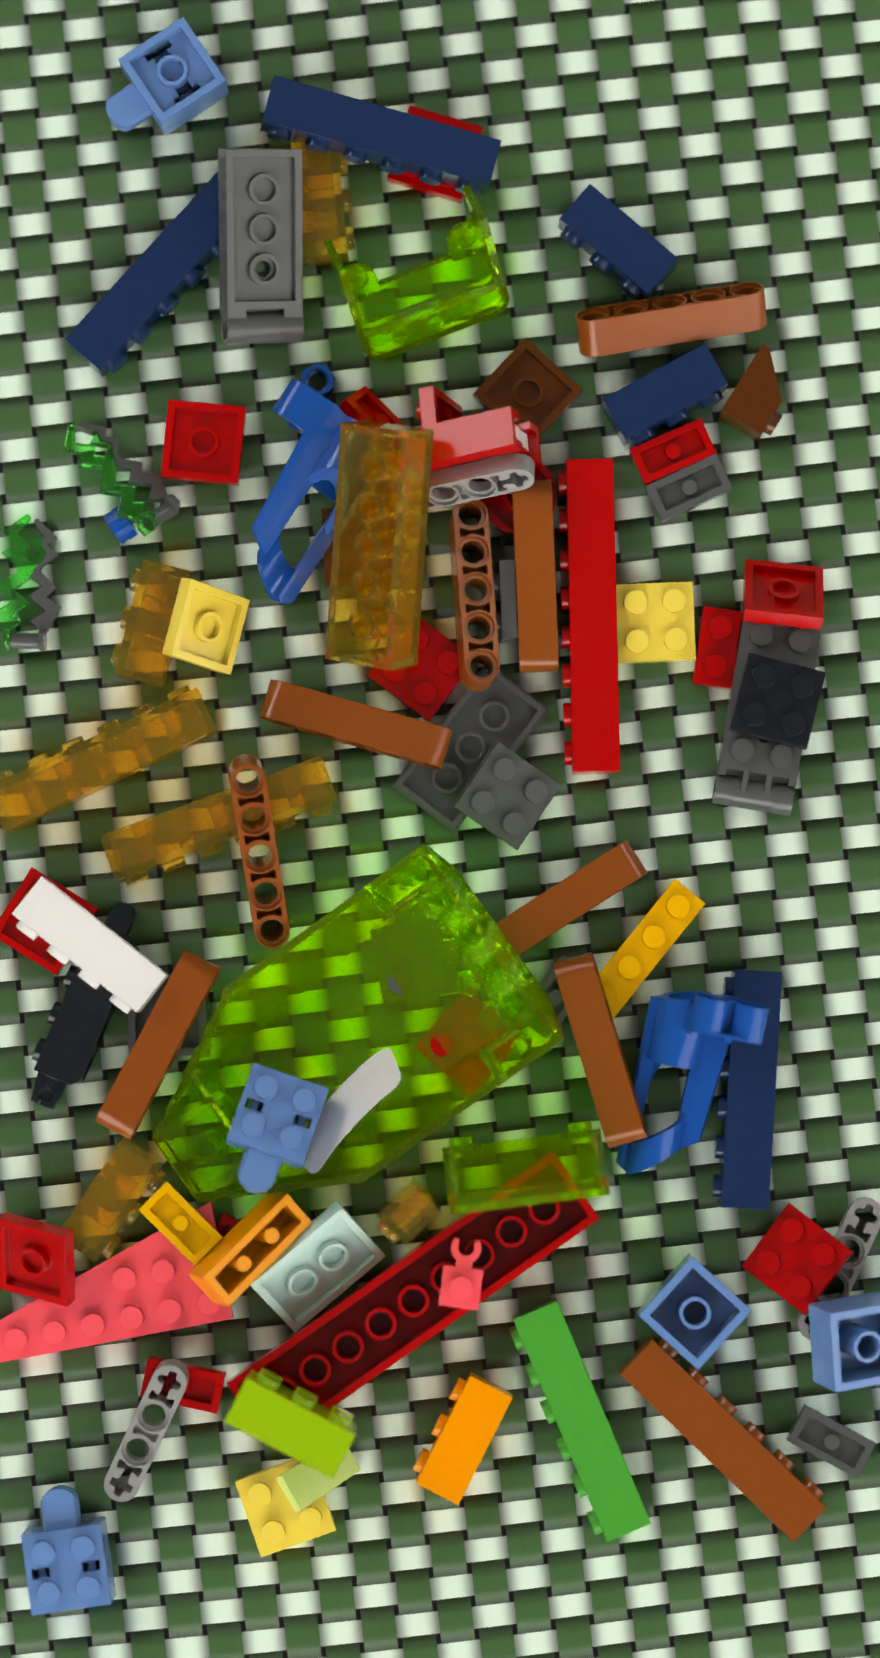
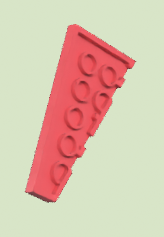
M213 1201L196 1209L217 1230ZM157 1231L75 1277V1301L68 1307L36 1299L0 1319V1363L234 1318L232 1304L228 1307L213 1303L187 1274L194 1265L160 1231Z

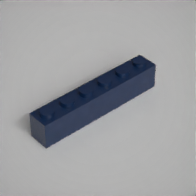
M276 75L273 78L260 131L267 132V136L270 139L278 142L288 143L290 139L305 143V147L313 152L327 153L330 150L343 154L342 157L352 163L365 164L368 161L381 165V170L390 174L402 175L403 172L417 175L419 181L429 185L438 186L442 182L456 186L455 190L468 196H478V193L485 195L490 186L501 140Z
M218 172L65 338L68 346L103 378L109 371L115 373L124 365L128 359L126 355L128 350L135 343L141 345L146 341L154 330L152 324L160 315H169L180 302L178 296L187 286L193 288L200 282L206 273L204 267L213 257L217 260L219 259Z
M733 969L731 970V977L724 978L723 995L769 1007V1013L761 1048L756 1044L732 1040L731 1044L729 1043L727 1056H725L719 1079L725 1080L724 1095L717 1096L716 1118L723 1119L722 1135L716 1134L714 1141V1158L721 1159L720 1174H713L712 1198H718V1205L720 1207L769 1210L782 972Z

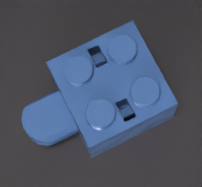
M182 17L118 59L122 72L130 84L107 99L106 112L111 124L123 132L130 131L150 117H153L166 136L229 95L226 79L184 17Z
M253 1063L226 1140L227 1145L245 1151L237 1174L238 1181L245 1190L256 1194L268 1191L275 1183L281 1163L301 1170L329 1088ZM249 1099H252L250 1108H247ZM307 1119H309L307 1128H304Z
M67 1485L52 1487L45 1493L40 1502L43 1526L27 1528L21 1535L32 1616L112 1604L116 1597L106 1517L82 1520L77 1492ZM97 1560H99L100 1569H98Z

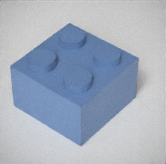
M688 1253L636 1312L640 1318L699 1370L752 1310Z
M880 1291L809 1303L813 1381L835 1393L879 1385Z

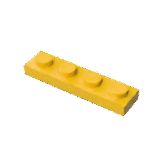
M676 879L672 881L599 973L613 1019L706 904Z

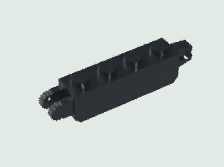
M117 902L111 908V912L108 913L104 924L139 951L136 940L128 937L134 924L133 920L136 919L135 909L129 903L127 904V902ZM74 965L70 966L62 986L67 988V992L62 1003L56 1001L49 1014L47 1023L51 1024L52 1027L47 1039H39L32 1055V1059L37 1061L34 1070L38 1074L31 1100L50 1109H55L69 1085L77 1084L86 1079L116 1007L109 1000L113 994L101 984L97 989H94L78 976L82 969Z

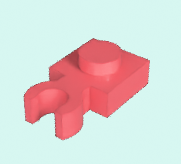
M454 1237L451 1243V1252L456 1259V1264H444L438 1305L478 1310L484 1270L472 1268V1265L481 1254L480 1240H475L473 1252L465 1255L458 1249L459 1237Z

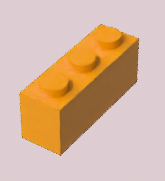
M270 1190L187 1274L213 1303L229 1307L312 1221L287 1193Z
M472 1372L469 1373L466 1380L461 1377L458 1378L449 1396V1399L455 1402L448 1416L441 1413L431 1431V1434L437 1437L430 1451L422 1449L412 1469L418 1472L416 1484L459 1505L513 1399L511 1392Z

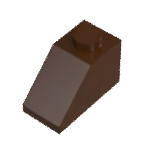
M762 344L719 415L720 419L756 441H759L764 432L771 436L782 418V415L777 412L782 403L770 349Z

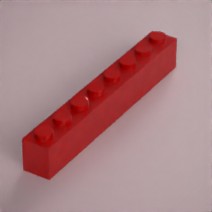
M613 458L566 459L565 470L558 471V494H566V509H559V533H566L567 548L559 549L560 571H567L568 585L560 587L561 610H568V625H561L562 649H569V664H562V687L570 688V703H563V727L571 726V742H564V765H571L572 775L618 774L620 772Z

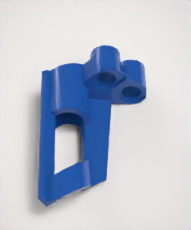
M293 378L271 411L279 414L289 422L287 426L291 430L302 435L251 527L259 546L257 565L263 586L272 600L282 604L293 603L384 463L380 456L382 451L378 442L362 424L347 416L336 404ZM310 487L335 502V507L293 569L284 557L279 535Z
M673 991L650 996L632 1082L642 1117L649 1084L661 1064L688 1069L677 1121L668 1128L647 1136V1138L619 1146L616 1163L628 1175L653 1167L675 1154L679 1149L698 1143L701 1140L729 1043L731 1044L732 1040L756 1044L761 1048L769 1007L729 995H712V993L706 991Z

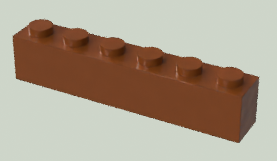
M650 1336L618 1370L620 1375L780 1530L795 1542L827 1508L819 1499L824 1492L810 1478L806 1477L803 1481L798 1479L791 1472L795 1464L779 1449L774 1453L769 1451L762 1444L767 1437L750 1421L745 1426L733 1416L738 1409L721 1393L716 1398L704 1388L709 1381L693 1366L688 1370L683 1368L676 1361L680 1353L665 1339L662 1338L657 1342Z

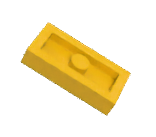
M168 1181L139 1209L194 1266L223 1238Z

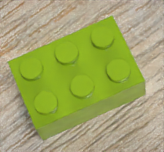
M262 1367L260 1372L252 1369L224 1422L334 1479L357 1433L358 1424L353 1422L354 1415L336 1405H333L330 1410L318 1404L317 1400L319 1397L300 1386H297L296 1390L293 1391L281 1384L283 1380L281 1376Z

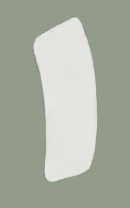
M384 1048L363 1063L324 1104L303 1164L309 1173H317L348 1132L382 1098L395 1089L400 1082L401 1073L390 1048Z

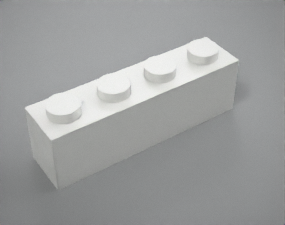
M41 876L12 913L13 916L20 920L16 924L20 931L32 940H35L38 935L50 944L47 952L64 965L71 960L82 969L78 974L81 979L94 989H97L100 984L113 994L109 1000L126 1014L131 1009L136 1013H141L170 976L45 877Z

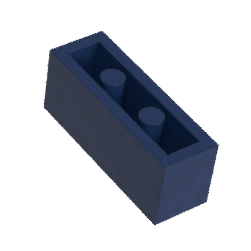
M591 184L587 186L559 218L558 228L562 231L560 233L561 238L572 248L577 250L581 247L591 256L589 258L591 264L605 275L608 272L612 273L621 281L618 284L619 287L635 300L638 296L641 299L650 298L676 269L679 259Z
M705 343L603 398L601 407L623 447L633 442L634 446H638L652 439L655 436L653 430L667 423L668 427L672 428L688 419L689 415L687 412L701 405L704 410L720 402L723 399L721 393L725 392L728 383Z

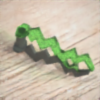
M79 423L78 431L94 436L90 444L76 443L75 426L70 424L67 429L64 452L82 455L78 467L98 469L103 473L99 494L120 498L117 517L137 522L138 530L146 536L156 530V527L164 521H168L179 514L180 501L174 495H167L160 473H143V462L120 458L118 456L119 437H106L107 427ZM95 447L106 448L105 456L95 455ZM117 472H130L128 484L116 483ZM136 486L151 487L148 502H159L160 506L153 511L146 510L142 512L145 501H133Z
M28 514L2 531L14 546L1 553L17 567V572L0 583V593L9 601V603L0 608V629L4 633L5 650L39 649L40 651H45L47 649V633L62 607L48 598L57 588L41 570L59 556V553L49 546L58 538L39 519H35L34 523L42 537L30 540V542L42 554L29 561L24 554L31 549V546L18 535L31 521V517ZM31 579L41 586L29 595L45 611L30 621L40 630L38 633H12L14 628L24 623L14 615L30 605L16 589Z

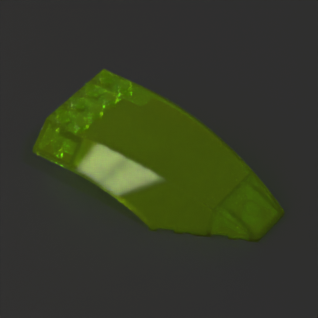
M423 843L327 915L225 986L220 996L221 1000L203 1031V1037L195 1048L183 1072L184 1076L175 1095L171 1097L166 1107L165 1116L159 1122L152 1139L197 1203L214 1201L218 1198L228 1197L230 1199L256 1194L245 1190L238 1181V1169L245 1151L226 1144L227 1136L253 1063L329 1088L325 1100L326 1103L334 1092L363 1063L384 1048H390L401 1073L400 1082L395 1089L382 1098L341 1140L317 1173H309L304 1166L299 1170L281 1163L275 1183L264 1193L295 1191L299 1188L307 1187L320 1188L348 1182L361 1183L562 1042L564 1036L551 1000L460 872L427 844ZM390 975L393 976L404 994H395L389 989L388 978ZM434 1036L448 1054L447 1056H438L431 1050L430 1043ZM249 1099L247 1108H250L252 1099ZM307 1119L304 1128H307L309 1119Z

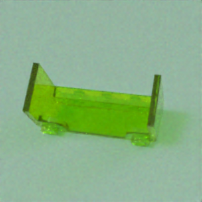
M470 185L462 189L471 219L456 224L448 232L446 244L449 254L378 281L374 270L368 264L353 263L343 267L331 238L323 241L338 287L359 341L368 357L376 360L389 358L496 317L507 308L509 294L488 220Z
M591 1121L567 1124L568 1132L482 1144L473 1143L472 1136L449 1139V1145L442 1146L449 1213H473L609 1195L610 1188L600 1128L598 1126L592 1127Z

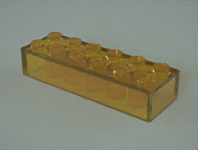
M368 420L341 422L325 659L391 671L417 665L434 429Z

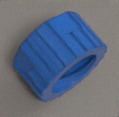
M314 363V365L304 369L300 381L310 387L309 379L313 375H322L327 380L326 385L322 390L316 392L325 398L331 396L335 387V378L333 373L330 372L329 367L321 363Z
M120 505L104 515L106 523L120 543H125L138 535L134 524Z

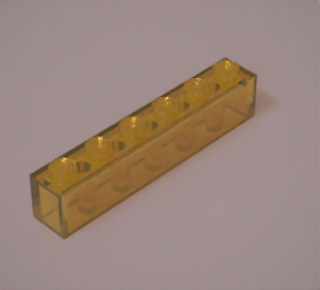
M188 685L178 688L167 695L169 701L156 707L153 702L145 704L132 711L133 718L119 724L118 719L101 725L96 729L98 735L84 741L82 736L74 738L61 745L62 752L50 758L47 753L30 759L26 762L28 768L19 773L13 774L12 770L1 773L0 825L3 831L8 834L13 833L219 734L220 732L199 689L196 687L190 690Z
M322 755L265 776L275 832L297 825L295 818L310 813L311 819L329 814L334 811L332 805L339 803ZM231 789L100 835L115 880L118 882L125 880L127 886L149 879L148 871L162 867L164 872L178 869L186 865L184 858L198 853L201 859L211 857L223 852L221 845L234 840L240 846ZM251 807L244 811L242 816L248 821H255L262 816L263 811L258 807Z

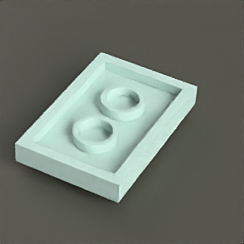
M336 1201L314 1219L250 1286L294 1332H297L386 1257V1255L345 1208Z

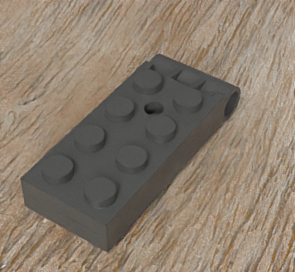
M218 148L220 315H222L221 336L223 343H301L304 336L302 149ZM260 261H262L264 264V271L262 272V274L258 275L256 273L255 268L256 265Z
M742 616L712 803L790 816L802 749L771 741L761 742L756 737L729 731L748 654L753 653L815 669L821 630L745 622Z

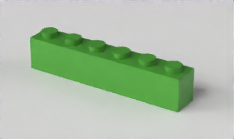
M554 1298L512 1316L515 1326L509 1328L510 1334L517 1350L525 1348L531 1362L524 1365L532 1386L541 1385L546 1399L541 1401L540 1405L548 1423L551 1424L556 1421L562 1436L555 1440L564 1461L572 1458L578 1472L571 1475L579 1497L582 1498L587 1495L593 1510L587 1512V1516L595 1535L603 1532L606 1541L609 1542L651 1524L557 1299Z

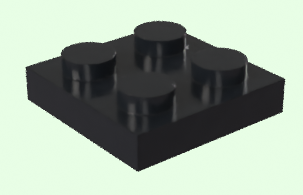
M749 653L729 731L806 750L826 672Z

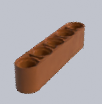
M743 282L590 307L580 310L575 315L579 351L581 355L586 357H599L760 330L767 325L764 286L757 282Z
M551 479L534 480L531 487L512 492L520 673L559 671Z
M480 499L456 504L448 519L459 676L461 683L467 689L476 692L490 687L500 668L489 518L487 507ZM463 512L472 514L476 518L477 524H464L458 514ZM467 549L473 550L478 554L480 561L469 563L463 558L461 552ZM468 587L478 589L482 593L483 599L480 601L469 599L464 589ZM469 625L482 627L486 637L483 639L473 638L468 633L467 627ZM477 662L485 665L489 675L483 678L474 675L470 664Z
M274 679L270 680L259 718L277 725L438 770L442 769L453 731L436 724Z
M242 754L236 756L231 761L228 767V777L252 924L256 940L261 946L278 948L287 942L290 935V927L266 777L262 763L257 757L251 754ZM244 769H252L257 773L256 779L250 783H241L236 777ZM251 807H258L263 811L262 816L255 821H248L242 815L244 811ZM256 845H264L269 848L268 854L262 858L251 857L248 853ZM264 882H269L275 886L274 891L268 895H260L255 892L256 887ZM268 920H277L281 923L280 927L273 932H266L261 929L262 924Z
M625 840L479 933L465 944L487 976L648 872L629 842Z
M188 950L184 951L108 1093L95 1122L129 1140L133 1138L220 973V967Z
M592 952L553 963L557 982L608 1148L647 1138L644 1120Z

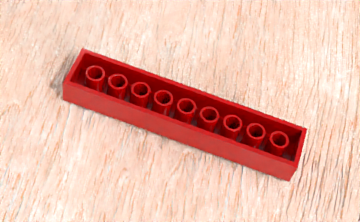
M552 1151L229 1379L227 1385L235 1397H237L250 1371L253 1369L260 1372L263 1367L283 1378L282 1385L293 1391L296 1390L297 1386L305 1388L319 1397L317 1400L318 1404L331 1409L333 1405H337L470 1311V1309L438 1305L444 1264H456V1259L451 1252V1243L454 1237H459L458 1249L465 1255L473 1252L475 1240H480L481 1254L472 1265V1268L484 1270L480 1304L600 1218Z

